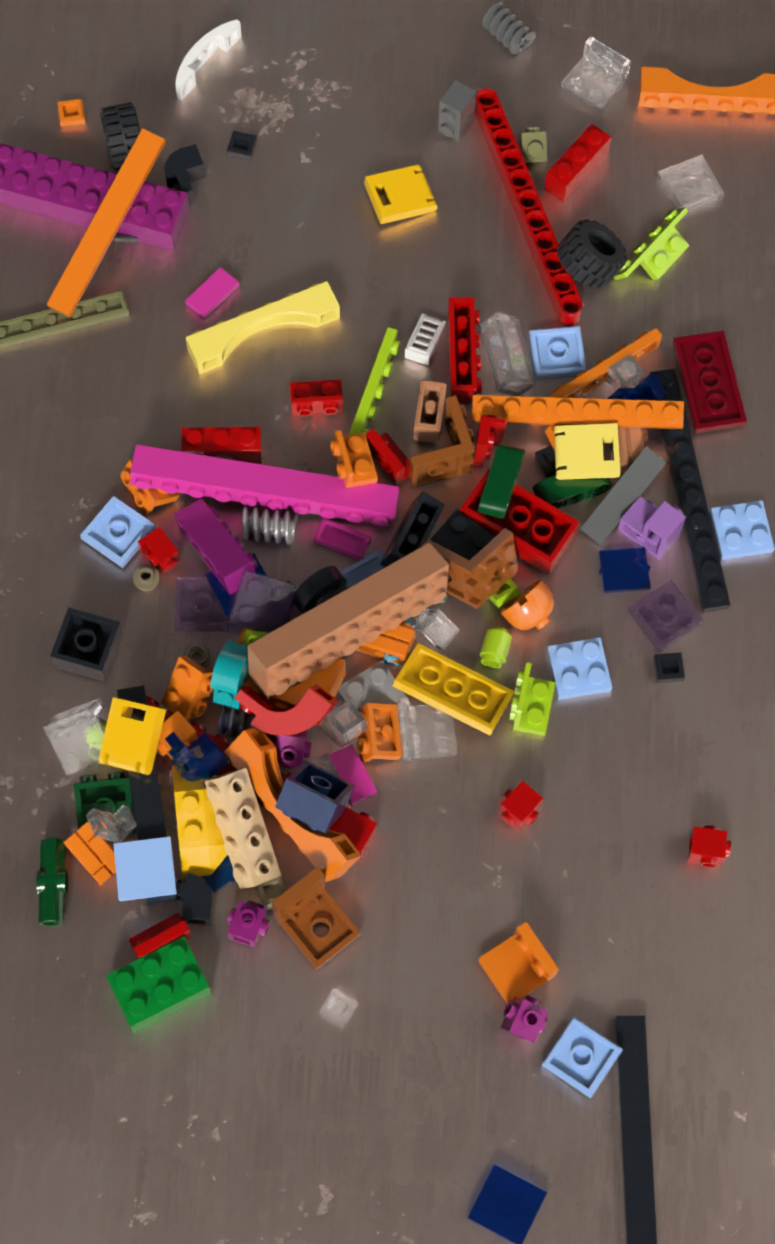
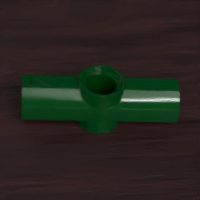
M58 838L41 840L40 870H37L36 888L39 895L38 923L47 927L64 925L65 920L64 900L68 892L67 869H65L66 846L63 843L65 840Z

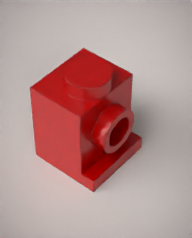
M160 527L138 541L141 554L146 556L152 566L155 567L157 565L162 572L171 571L180 561L178 549Z

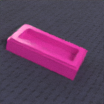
M220 267L185 300L186 305L205 319L239 287V282Z
M324 517L313 538V544L356 561L364 558L372 542L371 536Z
M353 744L328 755V760L336 775L355 785L349 799L352 806L377 794V790Z

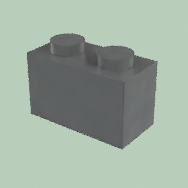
M455 80L439 102L438 130L445 136L453 137L459 141L474 121L476 91Z

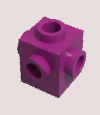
M308 730L294 735H277V737H273L272 743L276 747L278 765L293 769L299 767L305 758H310L312 742L307 741Z
M248 900L247 903L239 901L237 908L232 907L227 919V924L230 925L227 932L228 938L256 948L260 935L265 937L270 925V920L267 919V912L263 909V905Z
M526 995L524 999L514 996L513 1001H509L505 1007V1018L500 1028L535 1043L538 1034L546 1027L548 1010L540 1007L542 1003L540 1000Z

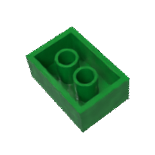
M185 937L106 975L133 1033L211 995L209 985Z

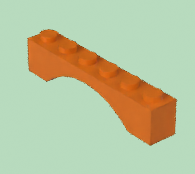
M641 67L638 85V106L775 114V74L764 73L756 79L740 85L710 87L686 81L673 74L667 68Z
M256 728L246 729L224 751L234 768L237 770L247 768L253 790L264 802L265 808L280 822L281 828L298 845L299 851L309 859L315 868L318 866L323 872L326 882L341 877L362 856L344 833L335 832L330 829L326 833L312 830L306 823L296 818H289L281 810L275 808L284 782L277 761L276 747L264 732Z

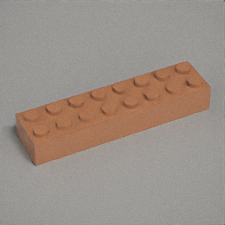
M428 543L249 644V678L268 700L275 695L283 694L292 685L307 680L311 674L318 670L328 668L335 660L344 655L352 654L363 644L373 642L387 630L397 628L406 619L418 616L425 608L432 604L440 603L447 596L448 562Z

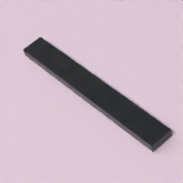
M144 685L117 690L119 699L147 705ZM133 708L130 719L144 721L146 711ZM155 759L150 775L128 770L138 840L167 837ZM176 895L146 898L147 904L151 906L176 901Z
M616 1016V1043L623 1049L617 1058L626 1244H657L645 1016Z

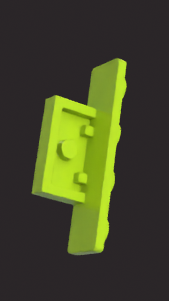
M683 207L677 210L675 208L669 210L663 216L665 220L648 232L649 237L646 241L640 242L633 248L632 251L634 253L630 258L626 259V264L614 276V279L618 280L628 277L640 264L653 281L658 280L689 247L688 243L674 227L686 215L688 209Z

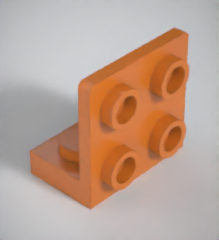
M527 922L518 926L513 936L478 958L479 964L506 1004L511 1000L513 1001L514 996L523 999L526 995H529L555 978L559 970Z

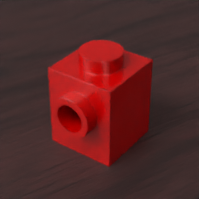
M522 780L514 790L509 788L500 798V817L507 825L511 827L515 825L519 830L525 824L530 826L540 813L537 811L542 806L544 798Z
M705 825L703 828L693 827L690 833L688 861L700 862L701 866L715 868L717 865H721L725 857H729L731 852V841L727 840L728 831L720 830V827L714 825Z

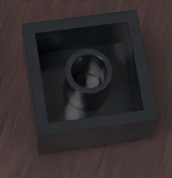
M456 509L430 540L470 561L495 536Z
M68 607L50 655L54 668L106 682L123 636L121 623Z

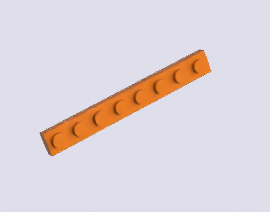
M473 395L472 423H480L481 416L496 415L501 419H506L507 424L563 426L618 423V427L683 429L684 401Z

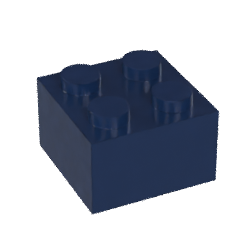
M305 760L286 779L275 808L281 810L289 818H296L306 823L312 830L326 833L344 813L355 785Z

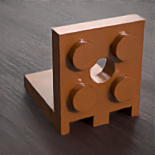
M456 395L446 398L444 417L452 446L410 457L409 481L412 489L472 473L471 465L474 461L472 453L475 452L472 444L474 442V434L472 428L466 426L464 420L467 419L466 410L463 404H459Z
M505 528L470 561L429 539L422 545L423 547L430 543L448 562L447 593L476 609L492 595L496 594L500 587L508 579L513 578L518 571L513 532Z
M318 866L272 901L274 919L316 971L361 936L358 928L326 891L325 875ZM318 923H325L329 927V933L324 937H318L313 933L314 926Z

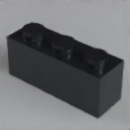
M422 491L410 504L380 565L387 567L421 548L428 540L445 504Z

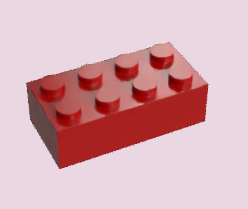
M489 468L460 508V511L495 537L504 528L513 532L516 556L550 575L576 537L580 522L515 484L504 519L479 513L478 508L490 472Z

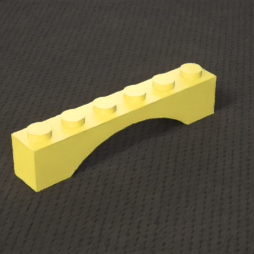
M327 281L321 284L316 283L301 292L290 293L276 302H267L258 309L242 312L237 317L228 321H219L208 329L194 331L190 336L186 337L187 350L198 373L202 374L222 366L236 346L254 333L269 327L285 324L308 325L317 328L339 319L340 305Z

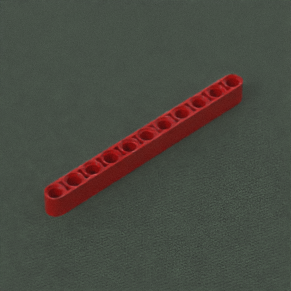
M481 89L476 94L475 116L557 318L564 326H575L581 317L583 307L581 297L572 276L565 271V268L560 263L557 255L558 241L500 100L492 89ZM557 288H564V289H566V290H565V291H561V290H558ZM566 309H572L575 312H568Z

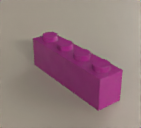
M201 498L174 514L182 534L230 595L258 579L254 569L257 567L254 557L250 552L247 554L244 552V546L237 536L235 538L231 536L232 532L227 523L218 520L219 515L212 505L208 507Z

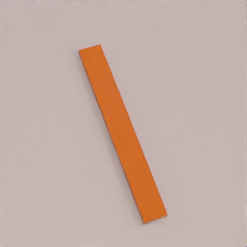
M142 128L47 302L49 308L71 318L166 143L164 138Z

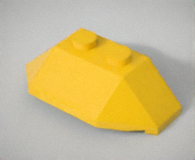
M200 763L172 766L182 877L187 878V873H192L199 877L211 876L227 856L224 849L225 842L221 830L216 824V815L212 803L206 793L205 781L217 776Z

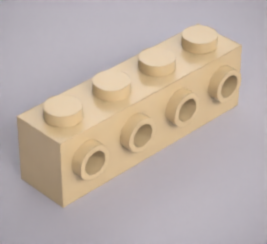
M247 768L234 770L206 780L207 797L212 803L216 815L215 821L221 830L225 842L224 849L230 858L233 876L239 888L255 887L281 876Z

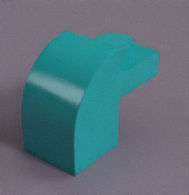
M228 640L221 650L210 684V688L214 689V703L240 709V703L234 698L244 688V682L249 675L248 646Z

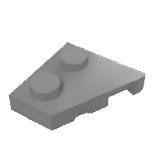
M383 660L342 683L338 690V694L351 713L356 712L366 703L395 704L402 706V708L410 706V701L405 693L393 687L395 678Z

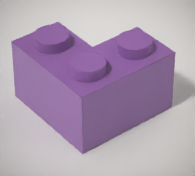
M639 497L620 519L618 530L658 560H661L679 539L686 516L675 505H669L664 501L658 508L652 501Z

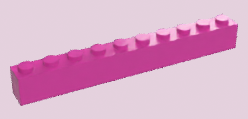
M136 445L130 474V485H135L140 489H160L170 494L179 492L189 494L195 498L204 496L215 498L221 502H241L246 506H267L272 510L286 509L303 515L308 513L317 514L327 519L336 517L347 519L353 523H373L378 527H393L399 493L398 486L374 483L346 488L344 480L336 476Z

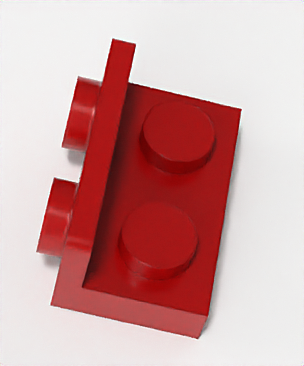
M341 379L290 382L292 415L309 416L313 413L331 415L344 411Z
M496 415L481 416L472 467L483 468L485 459H490L491 448L498 446L499 442L502 443L507 426L506 419H501Z
M374 428L367 432L365 435L371 456L395 486L409 478L410 460L389 434L385 432L379 435Z
M176 913L129 938V942L137 958L140 959L182 937H185L187 941L192 936L185 920L183 921L181 915Z

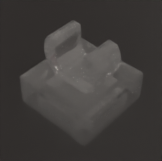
M334 988L319 1010V1015L343 1030L358 1007V1003Z

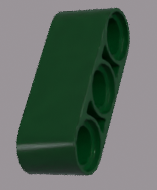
M499 442L480 500L479 513L500 519L505 518L522 465L525 449Z
M555 475L539 481L532 489L535 496L557 509H561L604 494L613 485L610 478L559 480Z

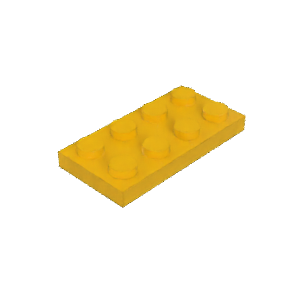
M417 643L393 683V687L490 736L515 692Z

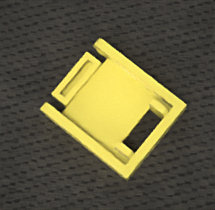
M618 423L554 427V435H557L554 437L556 469H565L556 471L557 479L620 477ZM612 442L613 460L604 461L603 443Z

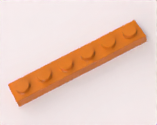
M657 328L650 332L645 331L641 333L633 343L622 345L616 350L614 355L609 358L604 357L600 359L592 369L587 372L586 370L581 371L575 376L573 381L568 384L563 383L559 385L547 397L581 398L658 349L662 334Z

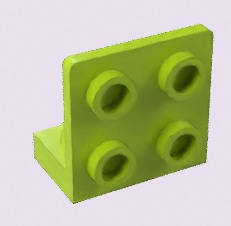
M526 662L525 670L519 669L509 720H514L513 730L545 736L556 682L529 677L532 663Z

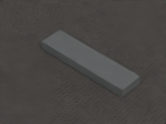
M646 446L580 527V530L600 546L620 522L622 516L636 502L667 462Z

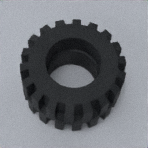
M131 102L104 107L100 111L111 166L115 171L120 170L141 132L136 109Z
M585 219L584 221H578L557 247V255L565 271L582 285H588L594 289L606 286L624 267L627 259L626 250L621 244V240L607 226L595 220Z

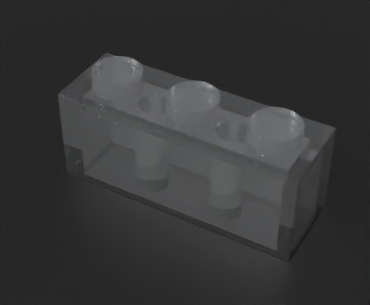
M500 312L495 313L482 322L480 327L496 389L500 393L521 396L535 387L536 382L519 318Z

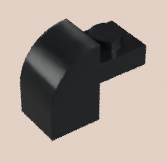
M196 144L173 152L166 160L164 167L167 188L186 192L189 205L194 204L193 190L190 182L205 178L204 163Z
M187 873L186 884L182 883L179 879H175L176 901H184L182 920H185L186 924L212 926L214 901L208 884L201 877L192 873Z

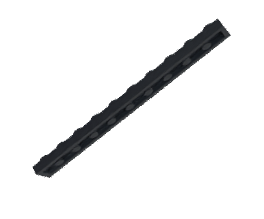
M675 368L649 373V381L655 401H683ZM684 409L683 429H661L678 507L683 512V515L686 516L683 529L702 612L729 609V596Z

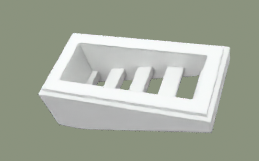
M422 313L406 346L405 358L429 366L446 321ZM424 323H430L438 327L435 329L424 325ZM425 330L434 333V336L422 333L421 331ZM420 337V338L429 340V341H431V342L428 343V342L419 340L418 338ZM415 345L426 347L427 350L415 347Z

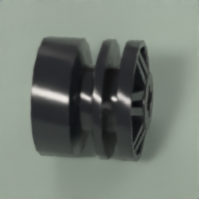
M333 565L327 566L308 577L297 588L292 596V603L301 614H304L351 586L346 587L347 579L337 567Z

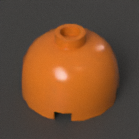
M542 579L524 589L525 592L512 599L502 608L501 614L513 627L520 630H529L536 627L540 630L551 621L548 616L554 609V596Z

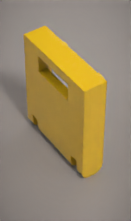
M420 165L365 176L364 185L380 224L419 216L437 210V204L434 201L433 194ZM383 187L390 202L389 205L385 206L382 205L378 194L382 193Z
M113 697L99 754V763L150 775L154 765L166 709ZM133 708L146 711L144 721L130 719Z

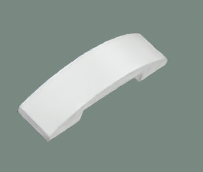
M237 19L214 28L189 50L179 67L175 86L179 101H182L196 86L195 73L214 52L220 48L227 53L241 38L240 21Z

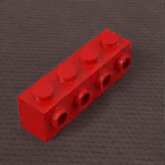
M449 297L450 397L456 395L459 404H473V395L482 393V379L477 378V371H481V355H476V348H480V332L475 331V325H479V310H475L474 297Z

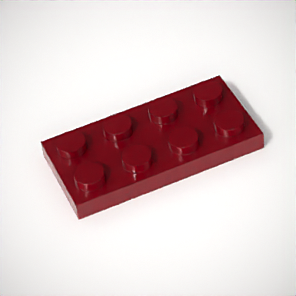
M724 330L674 338L672 343L695 434L746 426L747 419Z

